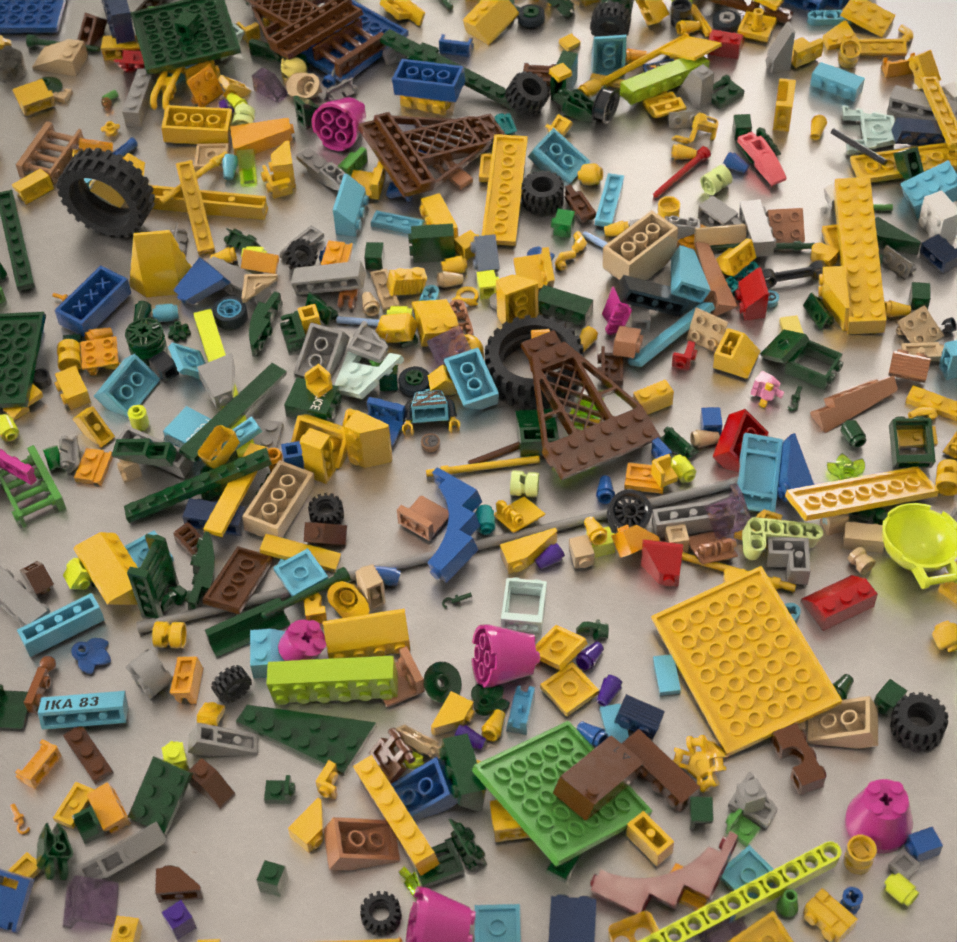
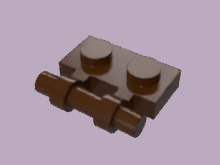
M394 727L388 730L390 735L388 740L381 737L369 751V754L373 756L390 784L397 781L407 769L403 764L405 759L408 764L415 761L413 750L405 744L403 735L397 732ZM396 746L399 749L398 753H396L394 750Z

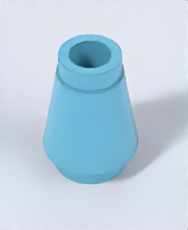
M225 154L224 158H222L223 178L226 180H233L239 163L236 155Z

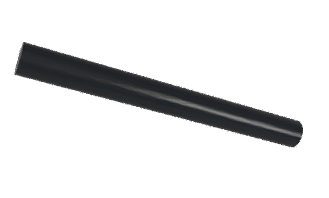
M832 128L830 134L881 165L885 166L887 164V159L839 130Z

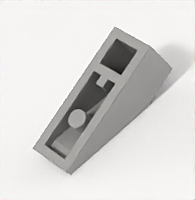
M786 22L768 50L765 64L772 74L790 70L795 30L790 22Z
M197 723L189 733L188 753L207 757L256 755L258 734Z

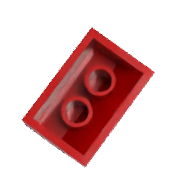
M746 409L728 415L713 454V458L724 469L738 473L744 433L768 436L769 434Z
M851 575L801 598V602L822 631H825L873 608L878 593L866 578Z

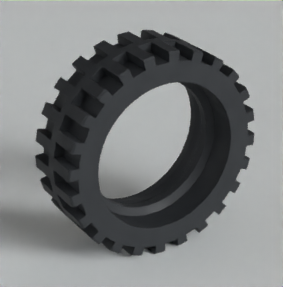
M86 148L85 151H78L59 176L57 188L59 189L57 192L58 196L62 197L61 203L63 206H67V212L73 214L77 222L81 221L84 223V227L92 228L98 234L104 233L107 237L115 235L116 238H121L122 235L129 237L131 234L137 233L154 207L155 195L152 194L154 191L153 187L148 185L149 179L147 176L144 177L142 175L143 171L140 168H135L132 161H126L122 155H114L110 150L104 152L101 148H95L94 151L91 148ZM84 178L98 180L109 185L123 197L129 208H119L104 202L90 191Z
M526 315L525 319L513 318L512 323L506 321L502 324V329L496 328L493 331L494 337L490 336L488 338V345L485 346V364L498 390L501 401L506 399L507 405L513 406L516 404L519 405V409L525 410V407H532V410H537L533 379L513 374L503 365V361L514 351L522 349L521 343L531 339V330L544 329L554 330L561 343L565 341L584 357L583 344H581L579 335L575 336V330L572 327L567 329L566 323L563 321L557 323L553 317L544 319L543 315H538L537 318H531V315ZM563 368L562 374L572 377L573 372ZM552 376L546 377L549 382L556 384L557 378ZM561 379L558 383V385L568 388L570 384L569 382L563 381ZM572 384L571 390L577 391L579 386ZM541 389L544 409H550V403ZM558 390L555 392L557 397L562 399L566 396V393Z

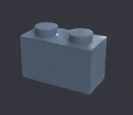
M495 234L475 236L473 242L470 243L471 252L475 254V259H473L474 270H477V272L494 270L495 273L499 272L500 265Z

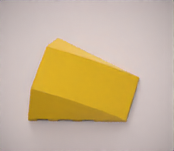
M171 231L134 233L129 280L130 287L146 298L178 295L173 290L192 266L187 262L185 254L179 249V244Z

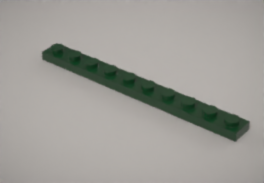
M388 29L380 39V43L413 60L461 66L391 29ZM464 67V86L514 111L506 101V88Z

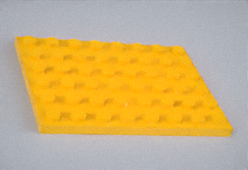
M762 566L651 616L652 622L728 757L772 737L773 731L795 723L800 724L842 704V699Z

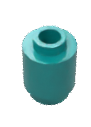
M490 505L478 506L475 514L481 526L477 531L484 535L490 534L496 528L494 510Z

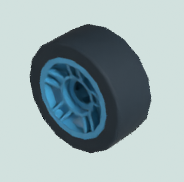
M235 296L224 297L213 306L212 311L215 323L222 329H238L247 321V308L245 303H242L241 298Z

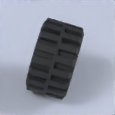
M605 1L602 2V5L598 4L592 13L590 22L591 34L594 37L628 36L631 13H629L628 8H625V5H620L619 2L613 3L609 1L607 3Z
M522 71L517 73L505 91V97L507 98V103L510 104V108H513L516 113L535 116L548 101L550 89L542 77H538L537 74H532L529 71L528 73Z
M535 171L523 179L521 197L523 207L528 212L532 211V214L549 215V213H555L556 210L563 206L564 182L556 173H551V171Z
M913 692L909 694V697L904 695L896 703L890 727L892 728V735H896L895 740L898 743L902 742L903 747L906 748L908 746L911 747L912 751L919 749L920 752H924L926 748L932 750L934 746L937 747L943 739L949 720L947 719L949 716L948 712H945L946 707L944 704L940 705V700L937 698L934 700L932 698L933 695L928 694V696H925L924 692H919L918 695H915ZM909 718H922L925 721H927L930 726H917L913 724Z

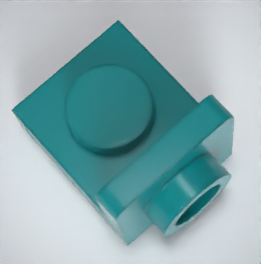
M500 113L495 116L494 119L506 135L517 132L510 113L505 115Z

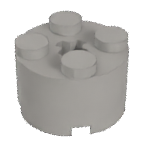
M149 649L142 652L125 667L131 674L132 679L138 686H142L143 691L150 699L173 680L170 672L164 668L163 663Z

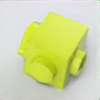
M73 558L67 563V569L63 573V577L70 589L87 590L92 579L80 559Z
M170 741L164 747H161L165 761L187 771L189 770L183 742Z

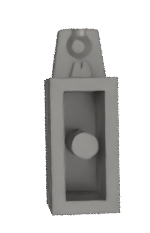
M711 196L699 205L698 219L710 227L743 224L738 218V212L714 196Z

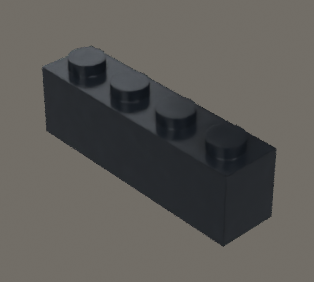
M623 275L615 286V291L621 303L680 317L689 304L686 298L672 295L670 286Z

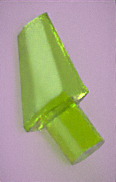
M403 866L398 873L405 879L404 884L414 896L415 890L419 886L416 873H411Z

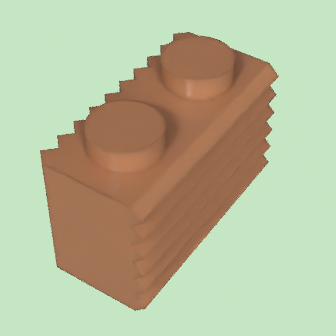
M619 326L614 339L613 355L631 357L633 359L636 353H640L644 335H641V329Z
M898 349L897 352L893 351L888 376L922 383L926 382L931 361L930 358H927L926 354L916 353L915 356L908 354V351Z

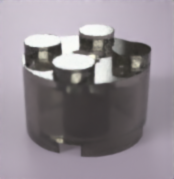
M7 45L0 50V82L7 83L6 81H12V83L22 80L26 76L27 70L23 54L20 50Z

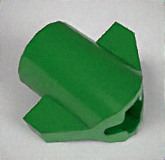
M58 445L43 449L49 471L55 470L56 467L62 468L60 466Z

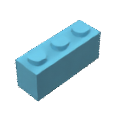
M820 62L812 72L810 85L855 102L863 91L865 78Z

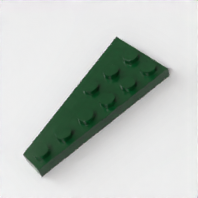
M246 705L236 720L238 726L325 767L328 760L335 763L337 773L344 777L377 727L376 722L254 705Z

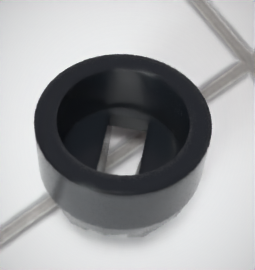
M953 317L945 319L941 326L944 325L945 327L942 330L947 333L957 330L956 321Z

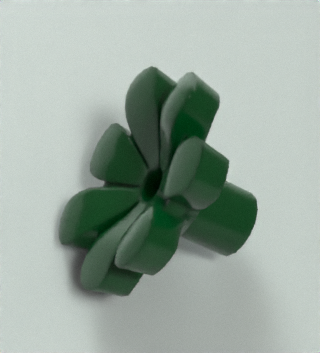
M176 321L174 325L169 326L168 338L173 337L175 342H178L179 338L185 340L187 336L191 335L189 326L186 323L181 325L180 321Z

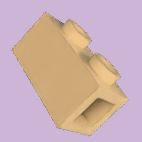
M846 522L843 531V549L855 550L858 547H863L867 552L883 553L882 525Z

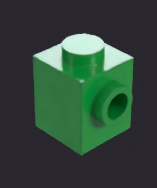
M557 210L556 217L552 218L551 228H554V236L571 238L575 224V211Z

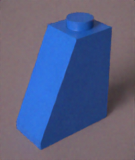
M199 257L173 291L178 294L177 298L184 304L189 302L194 305L226 287L231 281Z

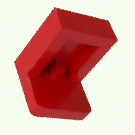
M688 341L684 354L673 353V367L690 370L692 360L696 361L698 350H695L696 342Z

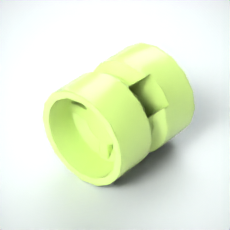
M248 104L237 105L234 110L231 126L253 123L255 118L254 108Z
M719 165L712 169L711 172L703 175L700 178V184L705 193L712 196L730 185L733 178L727 167Z
M512 470L510 495L521 496L524 493L527 497H538L540 473L528 472L524 474L523 471Z

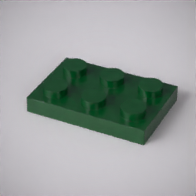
M153 756L127 817L145 826H149L157 821L163 834L167 835L193 773Z

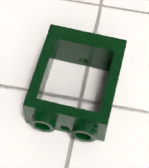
M808 340L787 361L784 373L825 390L828 384L831 385L836 376L835 373L841 371L844 364L842 362L843 354ZM804 355L831 365V368L826 375H823L799 363Z
M898 416L892 419L889 424L893 469L916 466L919 468H932L936 459L931 418H925L924 416H916L914 418ZM923 429L925 454L899 455L897 430Z

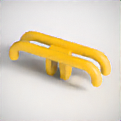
M186 67L161 72L150 96V105L153 110H156L158 107L157 96L160 89H162L163 93L162 104L164 110L166 105H169V101L173 100V96L177 91L176 82L180 73L184 74ZM168 72L173 73L172 77H166Z

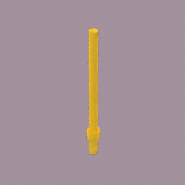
M224 151L219 156H214L210 159L208 164L195 172L197 179L212 168H217L221 165L222 158L228 153ZM181 184L157 200L158 204L163 205L182 191Z
M531 456L451 467L444 465L440 469L449 474L536 464L540 463V457ZM427 469L426 477H433L432 472L435 469Z
M682 553L683 561L701 565L695 555ZM719 562L701 565L722 572L725 569H740ZM773 576V578L768 577L775 589L781 588L795 592L796 584L782 581L781 578Z

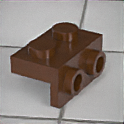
M601 346V353H597V364H601V367H597V369L618 386H623V356H614L613 353L605 352V346Z

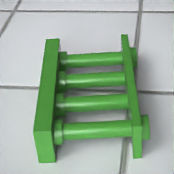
M34 445L27 448L29 456L21 462L31 466L35 465V477L38 480L41 478L43 482H40V485L13 497L10 490L26 482L17 478L6 483L3 477L10 473L3 469L0 470L1 486L14 509L12 515L16 522H21L23 528L27 526L23 517L42 508L56 505L59 511L66 509L63 498ZM49 491L50 495H48V498L20 510L17 503L41 492L46 493Z

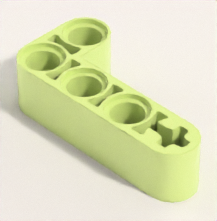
M754 517L747 522L742 531L743 553L750 560L758 559L766 547L768 537L809 538V548H813L822 537L823 530L818 524Z

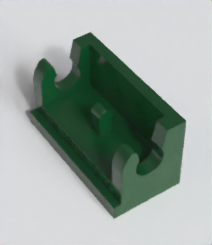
M298 311L281 316L282 321L289 319L287 322L280 323L288 353L301 350L306 338Z

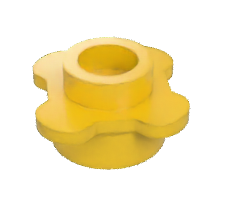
M108 121L105 126L101 127V132H105L106 136L113 137L117 135L120 125Z

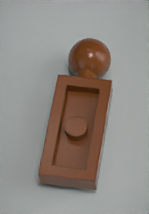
M44 656L40 660V667L37 668L24 700L28 713L37 714L41 698L44 697L46 689L50 687L51 677L49 672L53 671L56 667V660L52 656Z

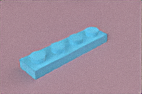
M608 173L595 218L596 226L604 227L613 224L625 175Z

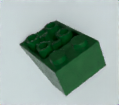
M543 409L544 414L553 411L552 409ZM515 411L520 457L543 456L538 411ZM555 417L546 420L548 442L551 443L559 440Z

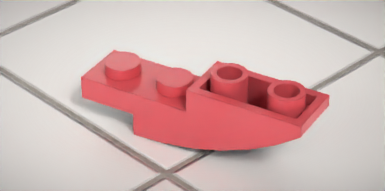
M753 132L738 137L740 146L755 161L754 167L771 186L786 181L787 177L777 157L762 136L757 137Z

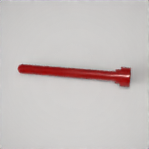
M706 146L698 149L696 156L653 193V197L658 198L697 163L710 158L711 151Z

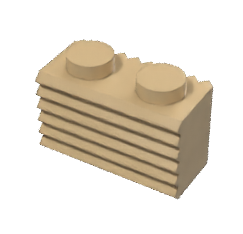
M373 564L361 567L355 572L358 589L367 600L369 609L373 610L386 603L383 580Z

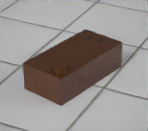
M611 735L560 776L553 794L587 821L637 779L644 761Z

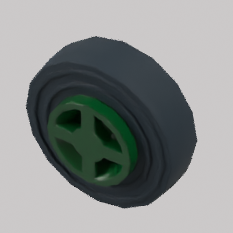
M527 4L518 10V22L524 27H537L545 20V11L539 5Z
M418 366L404 369L398 378L400 390L404 394L414 397L416 392L430 389L429 372Z

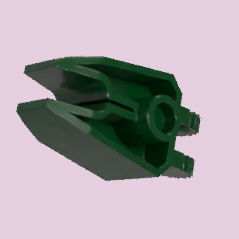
M560 87L558 93H555L553 96V100L562 106V113L581 122H592L594 102L578 89L569 91Z
M45 823L37 842L36 866L41 870H45L47 880L54 879L55 870L58 871L60 880H66L69 873L68 863L74 855L67 833L59 823H56L52 832L49 824Z

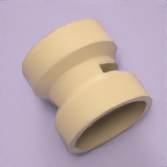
M863 547L853 550L847 558L851 565L856 566V570L861 575L868 573L876 564V561L867 555V551Z

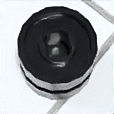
M674 0L672 2L670 23L674 28H676V24L681 20L691 21L692 4L689 0Z

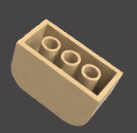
M651 210L603 247V269L618 280L623 275L643 280L649 279L662 269L675 253L678 228Z

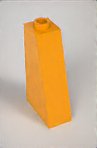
M289 118L230 126L234 154L238 157L237 160L280 146L285 141L289 140L291 142L292 134H295L294 126L290 124Z

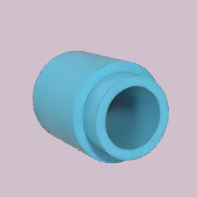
M173 303L155 305L156 309H152L153 319H157L159 323L179 319L178 307L173 305Z

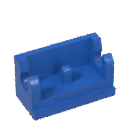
M446 34L441 35L439 39V54L470 58L474 48L473 38H469L468 42L444 39Z

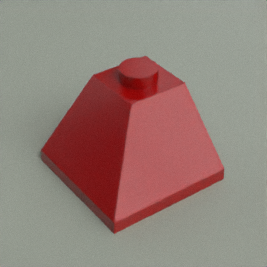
M643 539L641 566L658 584L668 587H679L683 544Z

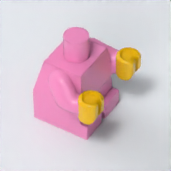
M762 371L755 379L750 394L761 397L759 405L765 408L768 401H772L775 396L782 399L785 392L779 389L781 383L775 377Z

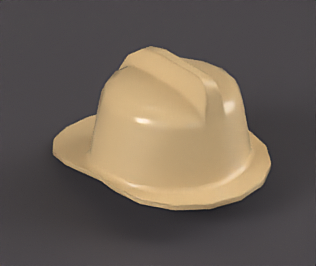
M295 73L286 83L287 93L293 97L297 95L306 99H314L319 93H322L319 78L315 74Z

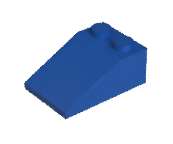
M795 433L787 437L782 444L777 495L782 499L783 503L789 501L785 497L787 490L815 485Z
M438 757L433 758L391 784L414 822L444 812L458 804L457 798L452 796L451 779H447L445 774V761H441Z

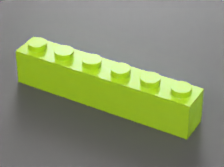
M704 56L695 61L683 58L677 59L621 81L620 96L630 105L658 95L663 91L681 86L691 71L701 65L709 68L710 61Z

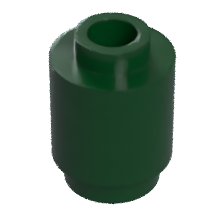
M847 420L842 424L840 432L850 446L860 448L866 443V434L856 420Z

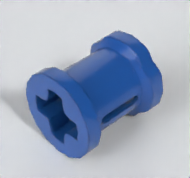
M848 887L842 894L840 904L854 915L861 907L863 894L856 887Z

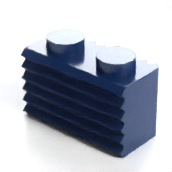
M936 234L921 243L919 253L943 274L957 266V248L949 244L946 238Z
M626 694L614 723L623 729H630L634 732L640 729L648 738L653 739L665 711Z

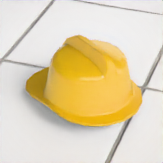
M344 581L331 585L327 598L330 605L342 618L369 614V604L357 586Z

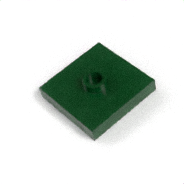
M783 329L760 355L763 359L786 364L809 338L804 333Z

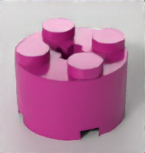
M297 620L293 622L282 635L278 644L279 653L285 661L317 659L326 647L325 635L319 623L314 620Z

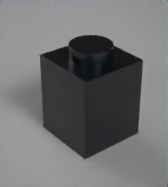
M164 350L149 359L151 370L164 384L179 375L174 360Z

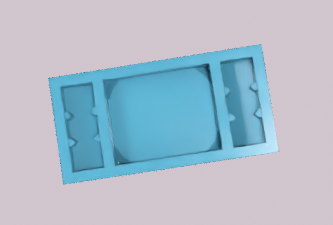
M744 433L740 452L739 477L736 487V509L759 513L765 509L775 513L783 439Z

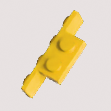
M380 0L379 5L386 12L391 13L395 19H410L416 25H422L425 11L411 0Z

